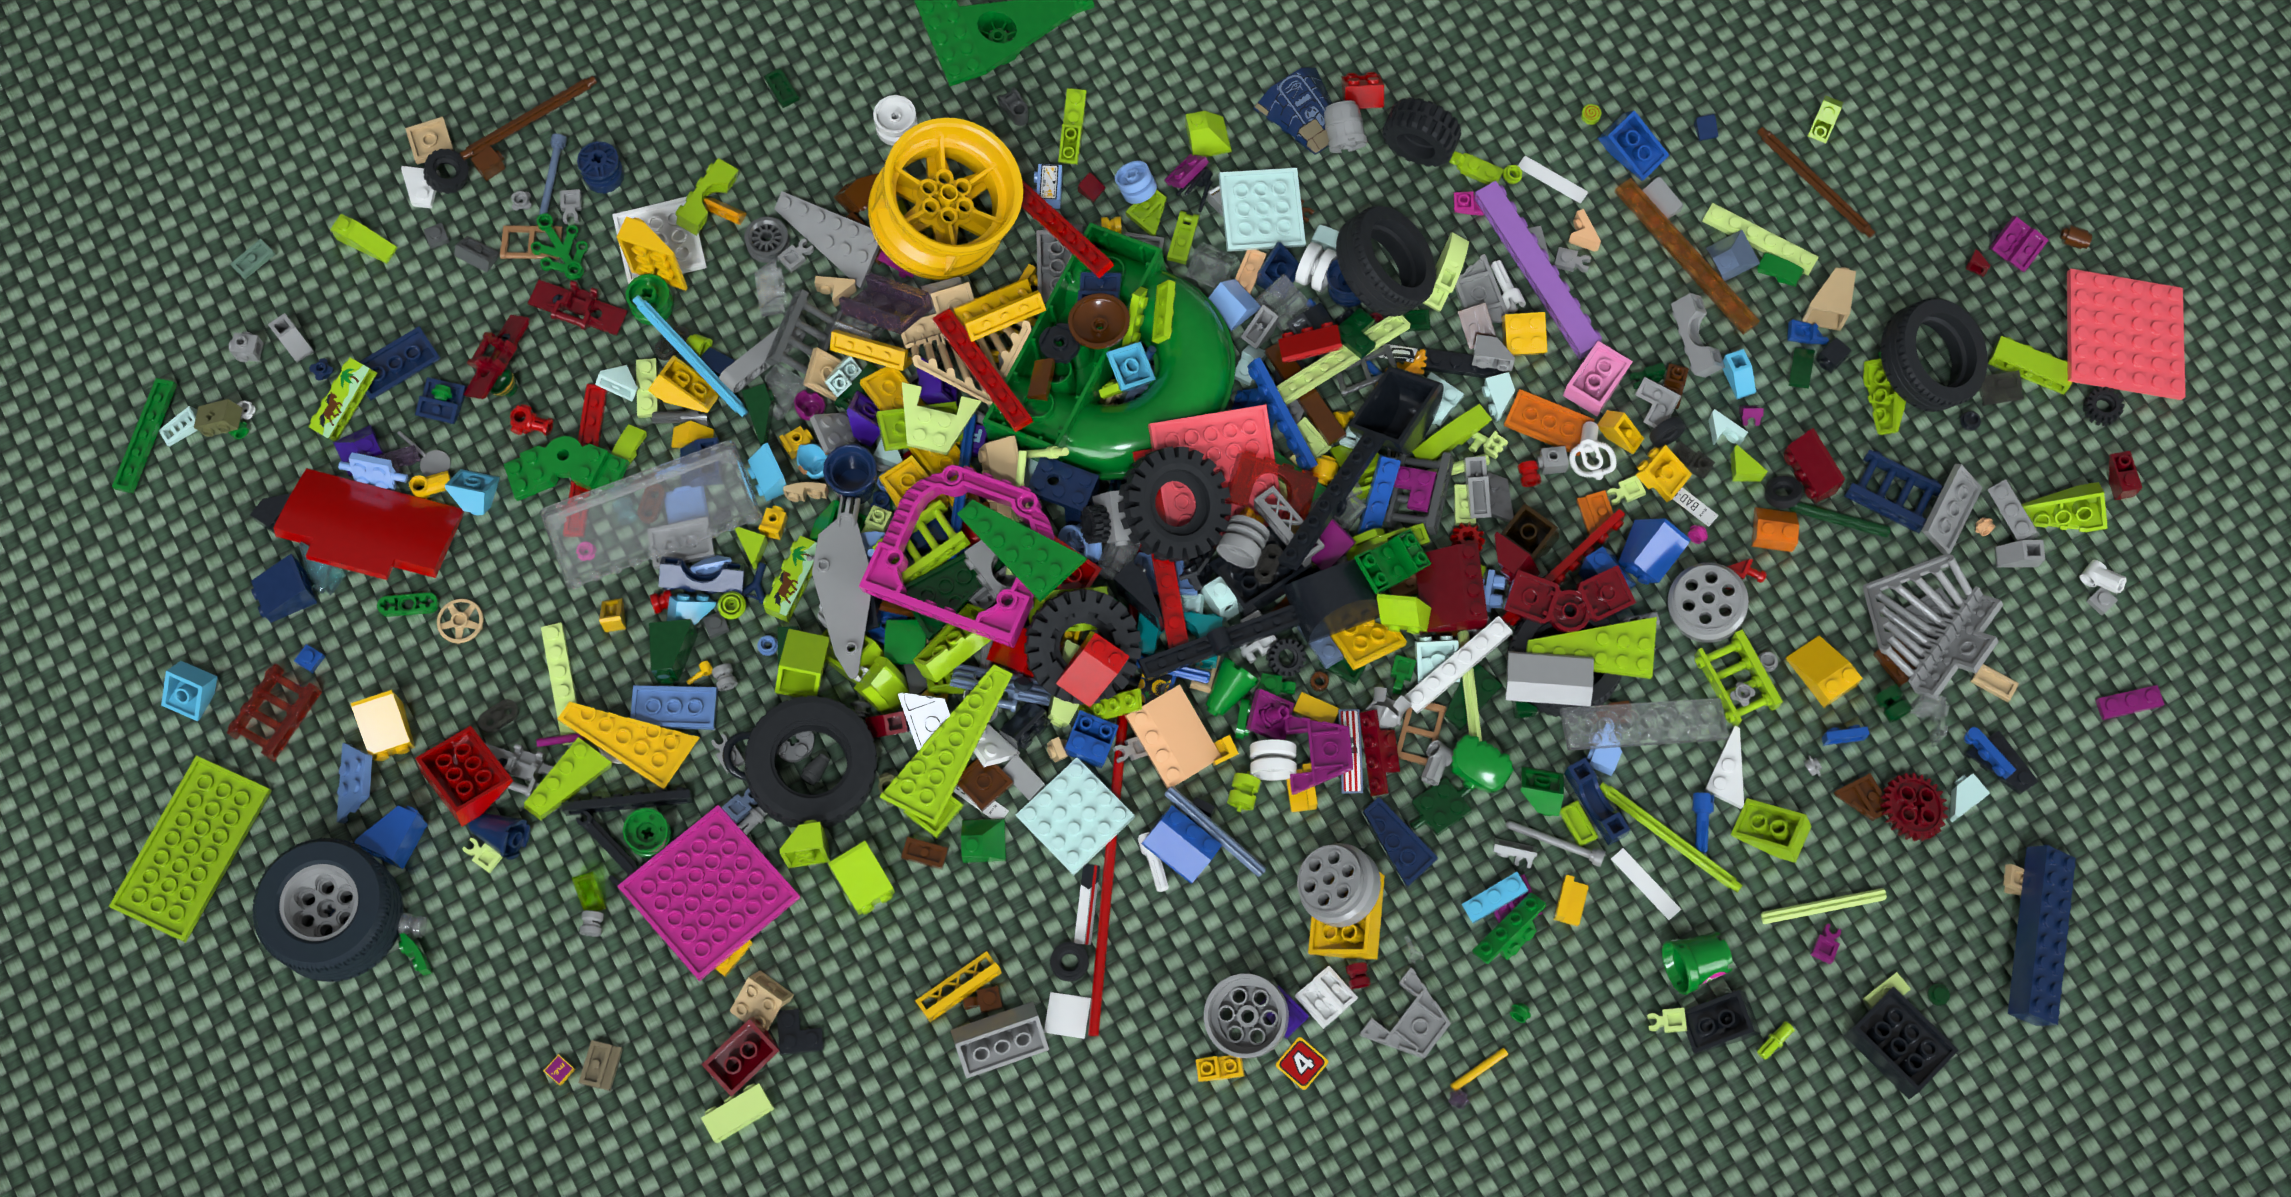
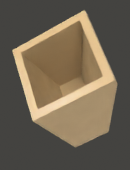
M1846 267L1835 268L1811 301L1801 322L1810 323L1811 325L1816 323L1822 328L1841 331L1850 315L1856 271Z

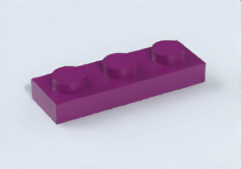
M2158 685L2098 698L2095 701L2102 720L2155 709L2165 705Z

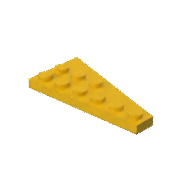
M569 702L557 718L559 722L663 790L700 739L698 736L684 734L676 730L662 728L654 724L618 716L573 702Z

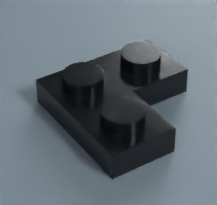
M799 1009L778 1012L779 1053L781 1056L824 1051L822 1028L801 1030Z

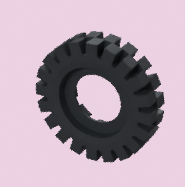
M1182 446L1162 448L1139 458L1132 464L1134 468L1126 472L1123 479L1127 482L1120 485L1119 495L1124 497V501L1118 502L1119 513H1125L1126 518L1121 519L1124 530L1131 529L1132 533L1128 537L1133 544L1140 543L1141 547L1139 550L1146 555L1154 554L1155 559L1161 561L1169 560V562L1187 560L1207 553L1211 550L1210 546L1217 545L1222 539L1219 533L1226 531L1229 521L1224 518L1231 515V504H1225V499L1231 497L1229 487L1222 488L1221 483L1226 479L1221 471L1216 473L1213 471L1217 465L1210 458L1202 459L1203 453L1197 450L1189 451V447ZM1171 481L1185 484L1192 491L1196 501L1193 518L1187 524L1180 527L1165 523L1158 515L1155 505L1157 492L1165 483Z
M1086 589L1064 591L1057 594L1053 599L1050 598L1042 604L1043 607L1037 610L1031 618L1033 621L1030 626L1028 625L1025 634L1027 642L1024 643V653L1027 654L1028 659L1026 662L1029 671H1032L1034 675L1033 678L1045 691L1065 702H1071L1072 704H1084L1055 684L1068 665L1060 653L1061 638L1067 629L1076 624L1085 623L1096 627L1104 639L1130 656L1117 676L1093 704L1100 703V700H1108L1117 695L1116 692L1119 689L1123 690L1127 686L1129 677L1131 675L1134 676L1138 668L1136 666L1137 659L1141 657V648H1139V642H1141L1140 632L1136 629L1135 625L1137 623L1133 616L1127 612V608L1121 602L1113 599L1114 597Z

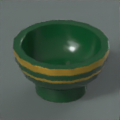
M504 370L502 375L498 376L490 392L500 397L513 396L518 389L514 374L510 370Z

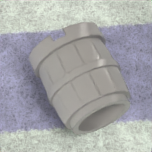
M1341 101L1325 108V130L1327 131L1328 146L1331 153H1342L1341 149H1348V152L1366 146L1367 137L1364 134L1363 118L1355 101Z

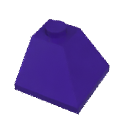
M856 391L846 410L853 436L860 443L871 447L880 435L876 417L877 411L880 410L870 398Z
M371 425L333 442L343 462L350 463L349 457L352 452L387 459ZM347 471L349 477L353 476L350 471Z

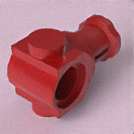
M525 404L517 405L512 410L510 424L513 433L522 435V433L527 434L538 431L542 432L545 436L550 435L553 428V419L538 417L537 413L531 412L532 408ZM521 417H525L523 421L517 422Z

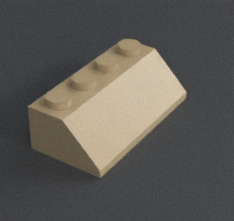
M1015 436L985 443L978 451V459L982 463L983 468L982 472L992 475L994 479L999 481L1001 479L1008 480L1015 486L1019 455ZM986 499L990 504V509L1010 519L1012 518L1011 507Z

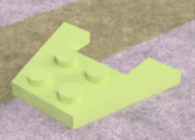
M902 382L907 446L948 455L981 405V401L961 396L957 415L918 406L922 387Z

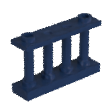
M1869 449L1863 461L1869 463L1858 484L1852 482L1844 497L1919 534L1927 519L1923 518L1922 514L1931 496L1938 497L1944 486L1935 479L1926 478L1884 457L1882 453ZM1877 467L1886 471L1887 474L1878 492L1873 493L1867 490L1866 486ZM1896 476L1906 481L1896 503L1885 499V495ZM1913 486L1925 491L1915 512H1911L1903 506Z

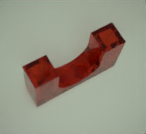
M1245 450L1244 453H1238L1227 486L1229 487L1231 497L1226 498L1225 501L1241 507L1247 506L1255 481L1265 473L1274 474L1286 486V501L1304 521L1308 516L1319 478L1313 476L1314 473L1308 470H1302L1301 472L1294 470L1295 466L1290 464H1276V460L1269 457L1258 458L1256 457L1257 454ZM1283 510L1281 519L1290 520V513Z

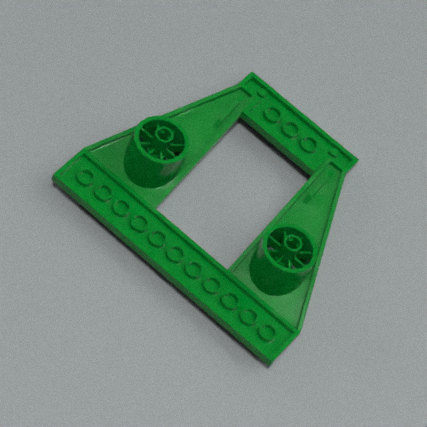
M914 0L949 87L986 75L999 65L1010 63L1016 59L1020 51L1075 14L1094 8L1093 0H1012L959 6L956 0Z

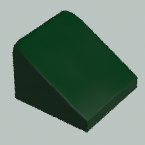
M1513 701L1512 703L1515 719L1534 717L1538 711L1536 706L1527 702Z

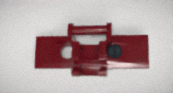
M538 280L528 301V305L551 312V319L566 321L580 326L582 330H586L587 327H593L616 336L628 313L627 310L598 301V289L592 287L590 292L579 289L578 282L573 280L570 281V290ZM568 310L575 314L584 316V318L581 319L573 315L564 313L563 311ZM599 310L602 312V315L596 319L591 316V313Z
M510 315L497 336L491 332H484L483 340L473 357L467 361V364L477 369L464 393L466 397L477 399L487 397L498 376L502 375L518 347L517 344L529 325L530 319L528 317ZM489 344L495 347L491 357L483 356Z

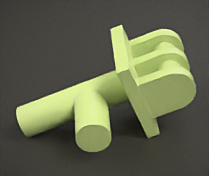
M1494 431L1490 438L1477 432L1472 436L1475 441L1471 444L1469 450L1475 453L1484 444V454L1496 459L1498 452L1503 451L1502 447L1507 446L1508 441L1499 436L1496 431Z

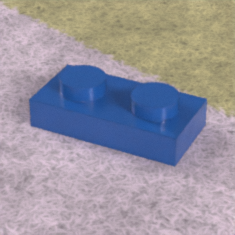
M1853 725L1845 730L1831 728L1822 736V743L1825 746L1864 741L1870 734L1868 727H1860V725Z

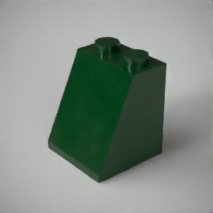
M691 619L649 623L651 672L657 682L662 685L673 684V682L679 681L698 636V632Z

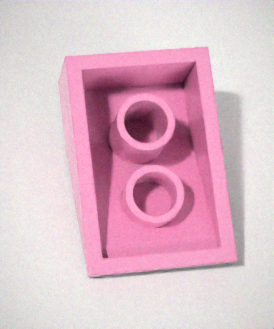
M1597 341L1566 386L1563 396L1598 417L1633 361Z

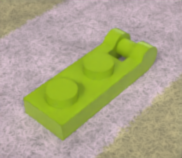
M1180 211L1167 255L1168 261L1186 265L1200 215H1189L1185 211Z

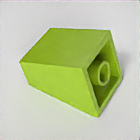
M863 841L828 863L832 873L858 915L862 913L864 915L868 914L875 908L876 904L880 902L885 903L892 899L895 890L866 841Z

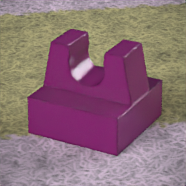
M1739 406V414L1743 426L1748 425L1749 418L1754 419L1755 426H1760L1764 408L1761 406Z

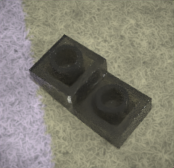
M1678 441L1671 450L1693 475L1702 479L1706 478L1715 464L1700 451L1694 452L1681 441Z

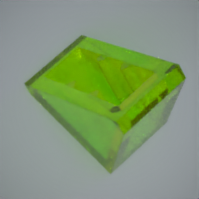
M593 871L572 877L584 911L606 909L599 878Z

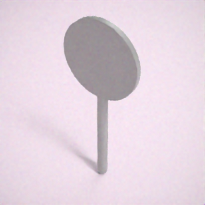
M401 431L397 432L400 437L423 456L420 462V469L425 476L444 471L449 472L451 460L445 452L433 450L425 453Z

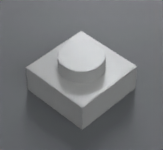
M2101 587L2086 602L2102 616L2118 600L2107 589Z

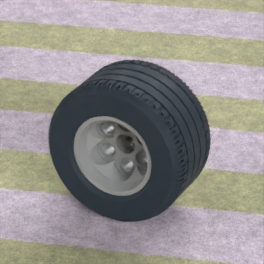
M336 838L312 839L292 846V848L281 853L267 867L268 869L265 870V873L262 875L263 877L258 882L253 899L252 914L254 926L264 948L275 959L296 973L322 982L352 979V977L355 978L369 971L377 963L379 964L383 957H386L389 953V950L392 949V946H394L403 921L401 892L396 880L388 869L365 849L352 842ZM334 885L333 892L327 894L328 887ZM353 895V899L349 903H345L346 897ZM315 897L314 903L308 906V900ZM333 909L336 910L335 913H332V916L328 915ZM348 916H350L349 919H348V920L346 921V923L344 924L345 919H346ZM314 918L313 925L307 927L308 920ZM333 928V932L325 936L326 930Z

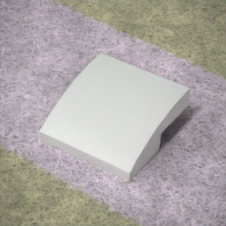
M1330 966L1314 977L1309 984L1295 995L1296 999L1323 1029L1358 999Z

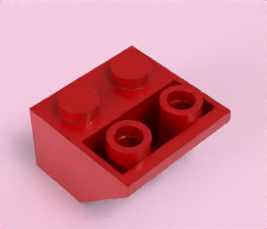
M1367 72L1365 75L1348 73L1346 76H1341L1343 101H1355L1359 109L1384 107V83L1380 74Z

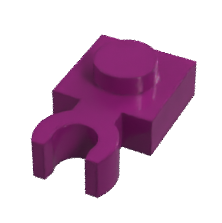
M1829 923L1823 928V935L1820 934L1817 937L1811 956L1831 964L1840 943L1834 940L1841 935V929L1838 928L1835 934H1832L1829 931L1831 926Z

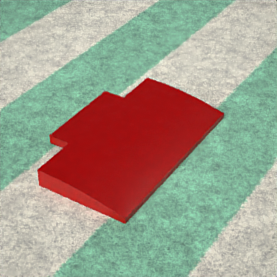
M306 468L273 528L276 537L310 545L306 558L311 561L388 580L393 567L436 578L464 511L458 507Z

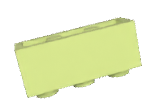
M753 1083L743 1089L744 1093L737 1097L736 1095L728 1097L724 1100L725 1104L718 1108L714 1106L705 1112V1116L701 1117L715 1143L721 1142L774 1110L772 1103L760 1084L755 1085Z

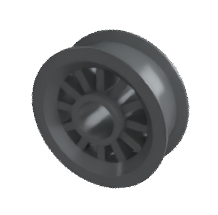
M760 217L752 221L745 231L744 240L747 250L759 262L771 263L777 261V256L790 246L787 229L776 218ZM766 238H771L769 241H763Z

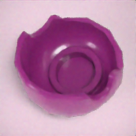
M803 390L795 396V412L801 419L810 421L813 415L824 414L826 409L825 401L817 392L808 393L806 390Z

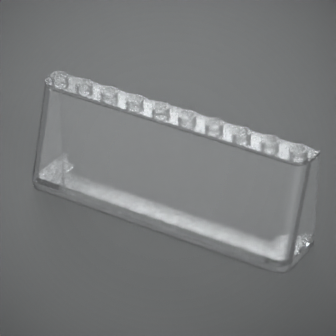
M734 441L721 442L547 506L540 511L561 573L569 589L579 588L584 583L590 581H598L603 576L620 573L622 569L627 567H636L646 560L658 559L661 555L668 553V551L671 553L677 552L686 544L696 545L707 537H717L722 532L733 531L746 523L752 524L763 518L741 453Z

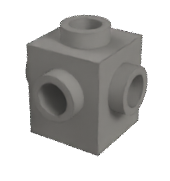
M250 332L234 333L233 339L229 342V351L240 362H248V360L259 362L264 343L258 335H253Z

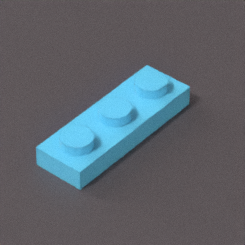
M1515 872L1466 901L1462 906L1474 924L1527 893L1529 890L1519 873Z

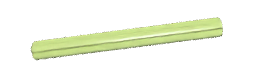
M1467 630L1457 633L1459 649L1470 641V635ZM1471 668L1462 676L1469 735L1479 737L1480 742L1482 741L1475 677L1474 669Z
M1880 888L1764 911L1761 913V920L1763 924L1883 901L1887 898L1885 889Z

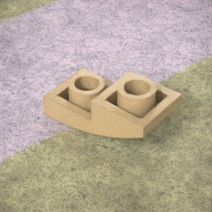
M816 482L794 483L783 487L785 497L793 502H805L807 494L814 499H827L829 493L827 484Z

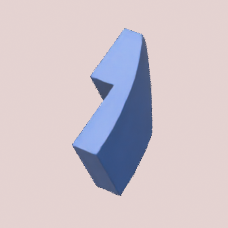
M1793 319L1788 322L1787 341L1824 345L1829 342L1827 336L1823 337L1817 329L1819 326L1816 323L1811 325L1810 323Z

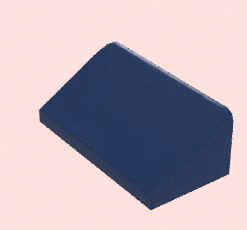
M711 347L700 357L718 375L735 362V360Z

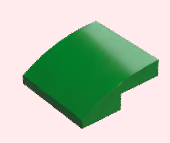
M886 620L884 657L892 664H915L913 659L927 646V638L917 620Z

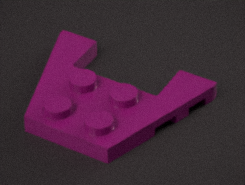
M1289 714V717L1285 719L1286 735L1308 733L1312 772L1290 774L1292 795L1353 770L1349 726L1324 721L1318 722L1310 720V718L1293 717Z

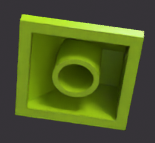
M1207 111L1185 114V127L1192 155L1209 157L1232 152L1223 116Z

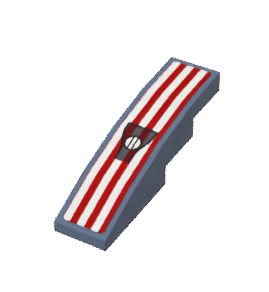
M1338 709V724L1349 726L1353 759V770L1341 775V794L1363 793L1359 709Z

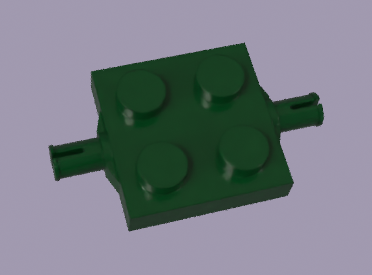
M1447 778L1439 782L1438 786L1431 787L1412 800L1413 806L1419 813V818L1410 823L1411 827L1416 831L1425 824L1437 836L1472 812L1464 797L1473 792V790L1465 786L1458 790L1452 786Z

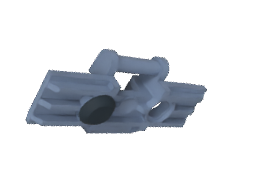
M960 664L953 671L950 686L972 691L979 682L977 679L982 678L990 668L983 669ZM1006 670L1013 674L1005 690L1008 693V700L1001 699L997 707L1010 709L1011 712L1015 713L1019 700L1049 706L1051 694L1045 691L1035 679L1024 677V674Z

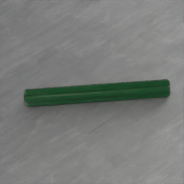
M1799 502L1797 505L1789 508L1794 513L1885 538L1889 536L1891 530L1887 525Z

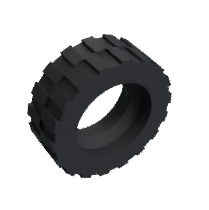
M435 150L432 154L428 155L423 170L424 180H426L427 185L431 189L439 193H456L466 184L469 173L468 162L463 160L461 155L455 150ZM440 164L452 165L456 170V175L451 179L442 178L437 174L436 168Z

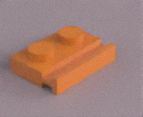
M1605 490L1586 495L1583 498L1579 497L1576 500L1588 536L1614 514Z

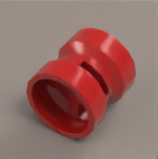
M1525 461L1518 465V472L1522 474L1520 481L1523 487H1533L1541 483V476L1537 472L1539 468L1537 461Z
M664 590L660 595L657 593L650 595L655 614L662 613L664 608L668 609L669 596H673L671 590Z

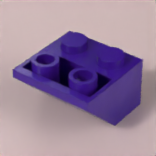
M917 367V374L919 376V384L917 386L922 387L920 397L927 404L955 401L957 404L956 387Z

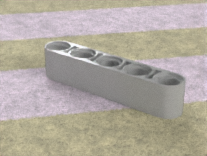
M779 327L720 374L719 380L733 393L739 392L770 367L769 364L765 363V360ZM798 327L793 329V337L802 342L806 333ZM789 344L786 346L784 352H786L787 354L795 347Z

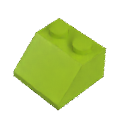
M1377 594L1381 624L1386 626L1388 631L1400 632V630H1407L1411 634H1419L1420 631L1427 632L1431 613L1430 606L1417 597Z

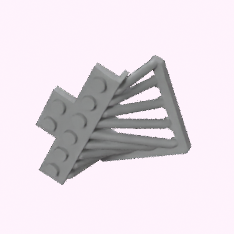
M1944 554L1863 585L1878 647L1881 653L1886 654L1909 677L1908 681L1917 694L1936 700L1958 668L1977 673L1999 642L1996 636L1986 634L1984 631L2002 608V601L1983 595L1977 586L1972 590L1955 557L1951 554ZM1950 566L1967 597L1966 600L1962 599L1941 570L1942 568ZM1928 573L1934 574L1959 607V610L1952 608L1921 576ZM1910 580L1915 582L1951 619L1938 615L1901 584ZM1888 588L1895 590L1942 629L1928 625L1881 591ZM1887 607H1889L1890 609H1892L1893 611H1895L1897 614H1899L1900 616H1902L1903 618H1905L1906 620H1908L1909 622H1911L1912 624H1914L1916 627H1918L1919 629H1921L1922 631H1924L1925 633H1927L1928 635H1930L1932 638H1929V637H1926L1925 635H1923L1921 632H1919L1918 630H1916L1914 627H1912L1910 624H1908V623H1907L1906 621H1904L1902 618H1900L1899 616H1897L1895 613H1893V612H1892L1891 610H1889ZM1894 624H1896L1898 627H1900L1902 630H1904L1910 636L1915 638L1928 649L1919 646L1916 642H1914L1910 637L1903 633ZM1902 643H1904L1907 647H1909L1913 652H1915V653H1916L1918 656H1920L1922 659H1918V658H1917L1914 654H1912ZM1891 645H1892L1903 657H1905L1916 669L1913 670V669L1892 649Z

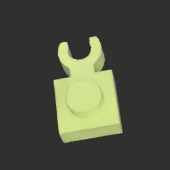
M1636 475L1619 482V489L1611 488L1607 491V496L1612 494L1617 496L1616 499L1611 500L1612 505L1619 504L1623 498L1628 503L1646 495V491Z
M470 838L469 840L474 844L473 849L468 850L466 847H463V851L470 856L475 855L472 861L488 873H491L503 857L486 843L480 847L476 839Z
M1684 1008L1663 1009V1016L1655 1013L1647 1015L1648 1019H1655L1657 1021L1655 1025L1649 1026L1650 1031H1657L1660 1027H1664L1665 1033L1687 1031Z

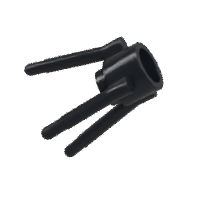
M1204 167L1184 188H1180L1176 195L1179 196L1187 187L1188 189L1184 193L1186 196L1196 185L1198 187L1205 186L1198 212H1202L1209 188L1213 183L1210 180L1213 173Z

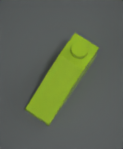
M343 214L339 215L330 229L338 241L386 264L397 250V246L358 221Z

